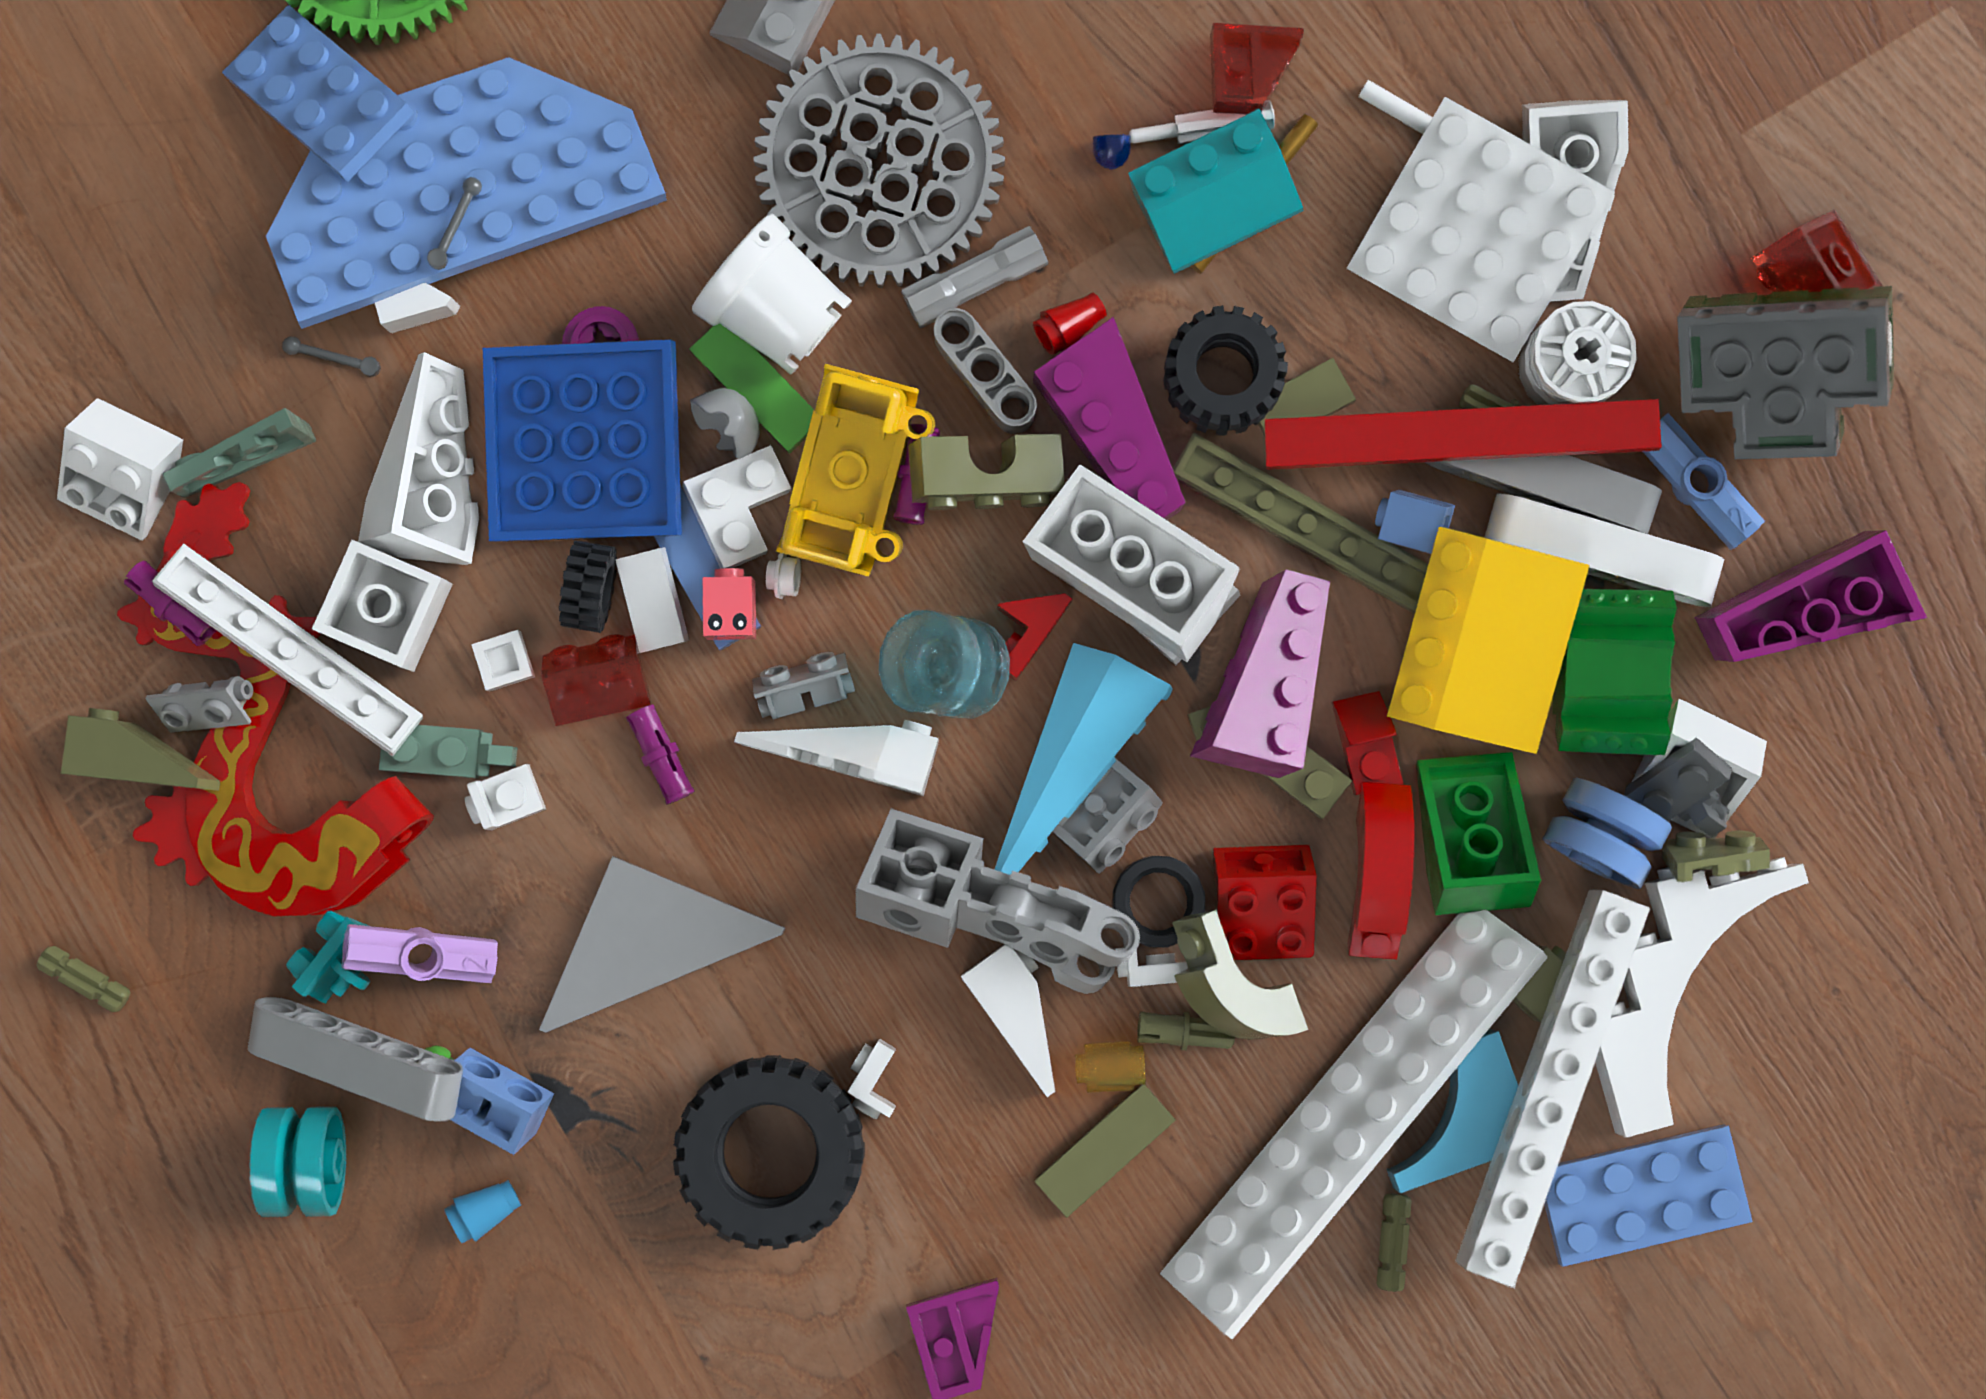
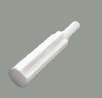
M1270 100L1179 114L1174 116L1175 123L1131 129L1129 138L1133 144L1177 137L1178 144L1188 143L1257 109H1260L1271 130L1274 129L1275 114Z

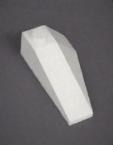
M425 352L418 354L366 497L358 539L359 543L398 558L460 565L472 563L479 513L478 503L471 502L469 476L474 474L473 458H467L464 431L469 427L463 369Z
M904 720L902 728L884 725L737 732L734 742L924 796L939 739L930 736L932 727Z

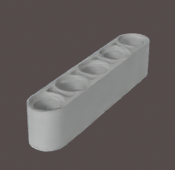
M1570 455L1425 462L1436 469L1510 495L1645 534L1649 532L1662 494V490L1655 485Z
M264 997L255 1001L248 1043V1051L251 1054L422 1119L446 1121L455 1117L463 1066L460 1063L288 999Z

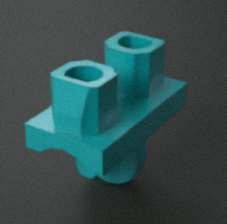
M331 910L327 911L316 925V932L327 941L322 949L316 954L313 950L302 947L296 950L286 963V967L296 979L292 988L301 996L306 997L308 995L325 1004L333 993L342 997L351 984L361 990H365L371 982L370 979L361 970L342 968V948L348 924L369 925L349 917H344Z

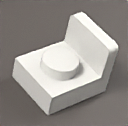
M524 764L483 781H474L467 784L470 796L465 797L466 808L473 823H481L484 830H495L546 810L529 764Z
M1136 949L1126 962L1117 966L1118 978L1127 977L1128 986L1134 987L1177 983L1174 975L1188 969L1186 962L1175 961V953L1146 955V965L1138 966Z

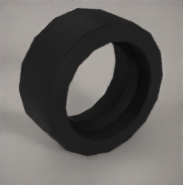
M1148 856L1133 862L1120 874L1113 889L1112 908L1133 920L1138 927L1139 943L1148 947L1168 948L1178 944V937L1174 926L1165 930H1151L1142 926L1134 918L1130 908V894L1134 885L1142 877L1151 873H1166L1175 877L1182 884L1187 895V908L1183 917L1205 912V892L1199 877L1186 863L1170 856Z

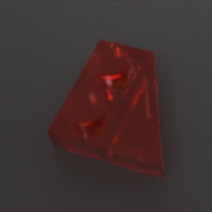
M1213 23L1210 33L1213 113L1247 115L1257 109H1260L1262 113L1299 49L1304 29Z

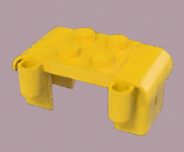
M825 363L821 389L816 408L813 410L789 502L790 507L785 527L776 549L777 552L864 576H870L875 559L881 562H889L900 555L903 549L901 537L893 531L884 529L908 436L913 439L928 437L935 429L933 416L928 411L916 408L919 394L918 388ZM917 415L923 416L927 421V429L922 434L914 432L911 427L912 419ZM882 538L892 540L895 546L893 554L886 555L881 552L879 543Z

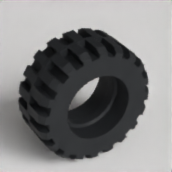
M767 1055L756 1059L752 1057L725 1068L708 1080L697 1091L691 1102L687 1104L681 1115V1118H683L679 1129L676 1130L673 1146L676 1147V1158L673 1160L675 1176L679 1175L682 1188L679 1191L685 1203L691 1202L697 1211L694 1216L704 1226L709 1223L719 1231L716 1236L728 1242L732 1239L744 1242V1248L758 1250L760 1246H772L773 1250L788 1248L791 1243L798 1241L804 1243L816 1237L817 1233L825 1227L828 1228L839 1217L846 1205H848L862 1173V1164L865 1157V1142H863L861 1131L863 1127L859 1114L855 1113L851 1105L852 1100L844 1089L841 1090L832 1081L834 1078L824 1070L819 1071L809 1066V1062L797 1058L794 1060L781 1058V1055ZM777 1105L794 1111L808 1124L815 1139L816 1160L811 1175L797 1190L781 1197L766 1198L747 1192L734 1181L725 1163L724 1144L731 1125L741 1114L757 1106Z

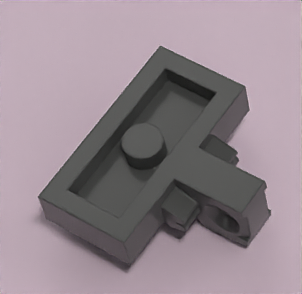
M1696 737L1628 784L1625 788L1624 796L1658 814L1667 822L1677 815L1685 822L1691 819L1697 828L1713 837L1727 827L1726 821L1729 809L1718 801L1719 794L1715 789L1730 780L1732 767Z

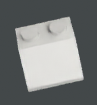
M1678 699L1668 716L1671 736L1666 754L1644 755L1632 782L1697 737L1732 767L1730 780L1715 789L1719 794L1718 801L1729 809L1728 821L1761 777L1767 741L1690 703ZM1678 815L1671 819L1695 832L1704 833L1693 824L1691 819L1685 822ZM1704 833L1707 838H1715L1717 836L1716 834L1715 836L1710 837L1709 835Z

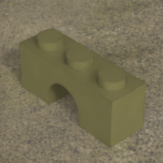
M1061 434L1014 435L1001 443L1002 464L997 474L985 473L974 465L969 454L968 436L920 437L908 445L912 503L928 502V510L957 508V502L974 501L976 509L1003 507V500H1021V507L1025 508L1043 507L1050 505V499L1057 496L1065 485Z

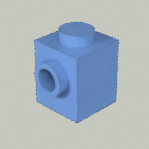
M1403 490L1393 491L1390 493L1389 499L1383 498L1377 510L1375 525L1381 527L1378 539L1431 554L1438 528H1449L1455 505Z

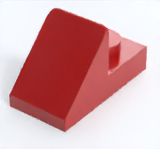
M1062 593L997 604L998 611L1026 630L1023 636L1014 632L998 654L1005 660L1001 665L1000 671L1017 681L1070 606L1073 598Z
M1380 691L1333 701L1332 706L1349 777L1352 780L1353 794L1359 795L1361 793L1362 782L1402 785L1403 780L1392 738L1397 735L1391 717L1387 716L1388 710Z

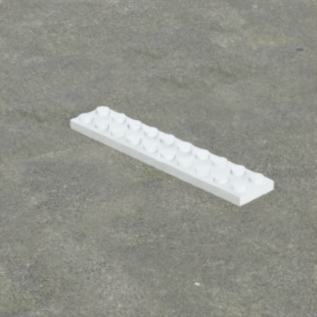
M1486 909L1479 912L1458 913L1160 1274L1218 1329L1233 1339L1548 958L1547 955L1539 947Z

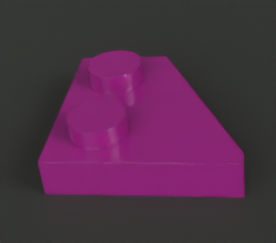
M997 1278L906 1305L932 1399H949L981 1389L999 1290Z

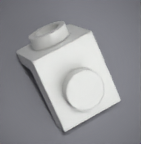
M881 1039L878 1040L874 1048L866 1043L850 1068L857 1072L858 1075L847 1092L856 1097L852 1105L874 1119H877L880 1113L890 1118L896 1107L895 1104L872 1091L896 1050L895 1047Z

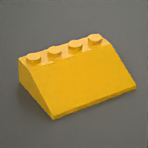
M1439 527L1387 716L1430 729L1537 754L1590 565L1466 532Z

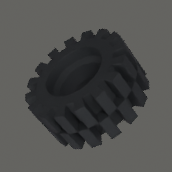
M574 541L570 548V556H567L566 571L564 570L562 578L564 582L560 591L562 598L559 603V611H561L559 622H561L560 625L562 627L598 633L604 630L608 619V610H610L612 604L611 596L615 588L613 586L617 571L615 570L617 565L615 560L617 559V551L615 547Z

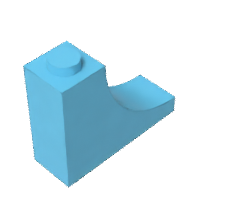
M1488 1029L1450 1075L1449 1096L1446 1108L1436 1130L1428 1141L1408 1159L1386 1169L1393 1188L1399 1193L1492 1161L1518 1088V1083L1499 1031Z

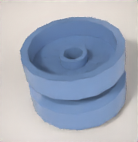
M1574 778L1562 801L1569 812L1584 822L1568 816L1553 817L1542 838L1543 841L1574 863L1599 876L1612 879L1635 889H1641L1652 866L1646 856L1632 846L1647 851L1661 850L1672 826L1658 814L1613 790L1588 780Z

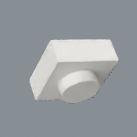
M515 630L471 644L486 691L490 692L535 677L521 631Z

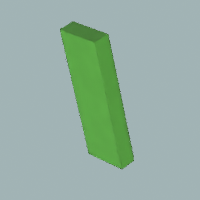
M719 323L709 329L689 348L690 352L726 389L737 391L749 401L756 412L759 423L789 454L806 439L814 409L753 346Z

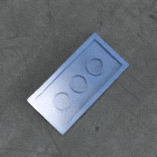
M289 5L222 72L233 85L347 182L415 113L407 102Z
M1725 1124L1558 1163L1544 1202L1558 1263L1562 1267L1753 1222L1730 1128Z

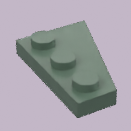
M283 408L202 453L190 454L175 462L176 467L163 473L169 490L186 498L202 491L203 486L207 483L214 485L312 444L316 442V438L309 423L288 409Z

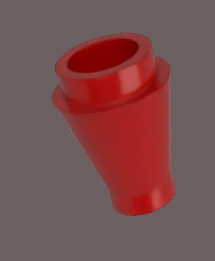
M1092 292L1083 298L1041 311L1040 318L1033 322V328L1043 348L1049 354L1054 355L1059 351L1063 352L1079 341L1099 321L1107 317V312L1101 299Z

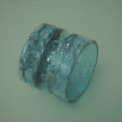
M915 610L897 620L887 632L880 649L879 674L883 688L894 704L909 712L957 719H974L989 712L1002 698L1009 680L1010 657L1005 640L993 626L975 618L954 616L934 610Z

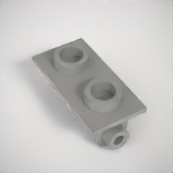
M833 652L819 653L807 659V664L789 669L785 665H779L762 671L760 677L752 679L755 699L760 698L757 699L762 718L771 715L774 720L804 711L805 705L801 693L809 691L814 707L847 699L846 694L855 692L851 674H844L849 672L845 653L834 655Z
M240 676L231 677L228 680L214 681L211 687L206 682L185 685L174 683L165 689L162 694L147 695L145 699L170 733L247 725L251 723V719L244 711L243 706L246 700L252 697L253 686L250 681L244 680Z

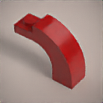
M1362 782L1356 816L1358 875L1355 903L1347 943L1348 955L1397 960L1401 936L1406 935L1413 880L1414 809L1411 785Z

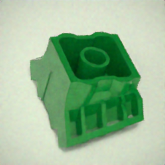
M1583 589L1553 695L1552 714L1556 715L1555 735L1558 751L1641 755L1666 754L1671 736L1668 716L1673 702L1671 696L1672 687H1670L1671 662L1676 642L1672 628L1677 610L1673 591Z

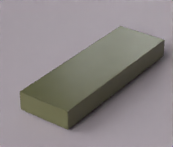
M1142 1082L1034 1179V1182L1063 1215L1068 1218L1175 1122L1176 1119Z

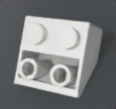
M97 398L65 427L57 500L143 541L151 530L170 492L163 473L176 467L175 462L181 459L183 439Z

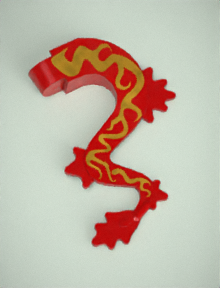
M237 482L226 489L220 490L216 485L207 483L202 488L200 501L197 505L194 506L187 500L178 501L175 518L165 539L164 556L156 571L159 573L183 543L207 561L232 555L234 547L228 540L229 535L232 532L245 530L249 527L250 521L243 512L244 504L250 495L249 486ZM139 595L135 602L122 606L118 610L117 616L120 620L133 624L138 628L135 638L138 644L149 645L155 640L158 644L177 652L232 659L239 665L240 677L250 681L253 686V695L250 699L246 700L243 706L244 711L251 719V723L211 728L194 760L196 765L220 781L219 791L173 786L172 796L151 795L145 798V806L152 811L153 817L150 821L135 828L132 836L137 841L158 845L159 850L154 857V863L157 866H168L183 858L186 863L185 880L189 886H199L210 876L216 886L233 901L248 909L278 917L324 915L330 910L335 912L358 905L410 861L403 850L427 829L433 821L434 815L396 776L381 781L356 801L339 800L309 827L292 834H288L270 824L256 807L252 784L255 766L287 698L291 683L217 630L207 642L196 646L175 625L171 624L168 620L161 621L156 617L153 612L154 608ZM274 595L268 603L270 606L317 639L321 635L320 632L312 629L317 617H295L289 612L287 600L283 596Z

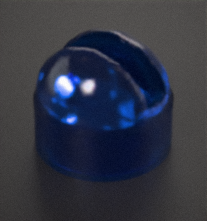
M1100 135L1092 137L1093 154L1096 161L1102 167L1111 170L1117 169L1128 160L1131 153L1130 135Z

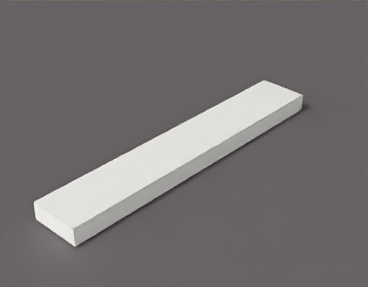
M184 543L152 580L153 585L391 756L395 755L423 719V715Z

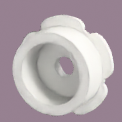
M780 553L776 561L768 562L766 588L774 590L775 597L783 599L784 596H797L801 580L800 559L787 557L786 554Z

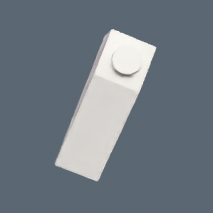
M1004 944L962 974L961 978L1048 1097L1055 1092L1038 983L1032 975V972L1039 967L1033 958Z

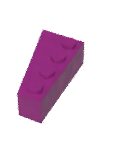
M1879 530L1863 531L1694 618L1714 659L1737 662L1793 649L1802 645L1825 642L1854 633L1877 630L1902 622L1925 619L1927 616L1887 531Z

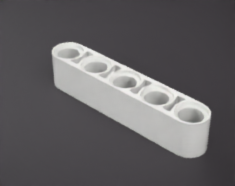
M1509 494L1496 495L1485 533V538L1589 564L1588 575L1639 590L1673 591L1675 600L1701 607H1711L1724 563L1722 557L1707 551Z

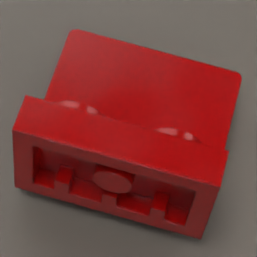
M1310 845L1213 848V868L1217 886V915L1233 959L1255 960L1312 957L1314 955L1317 874Z

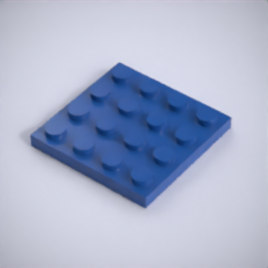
M670 339L483 348L489 541L507 542L682 535L676 341Z

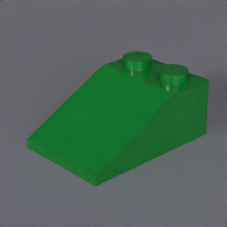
M1506 752L1417 760L1416 771L1426 873L1435 915L1479 912L1485 909L1491 911L1531 907L1541 883V876L1513 753Z

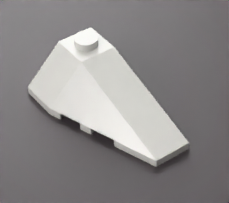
M1627 100L1560 101L1522 105L1523 140L1615 191L1622 166L1624 167L1629 150ZM1615 195L1611 198L1550 302L1584 298L1600 246L1599 240L1608 211L1611 210Z

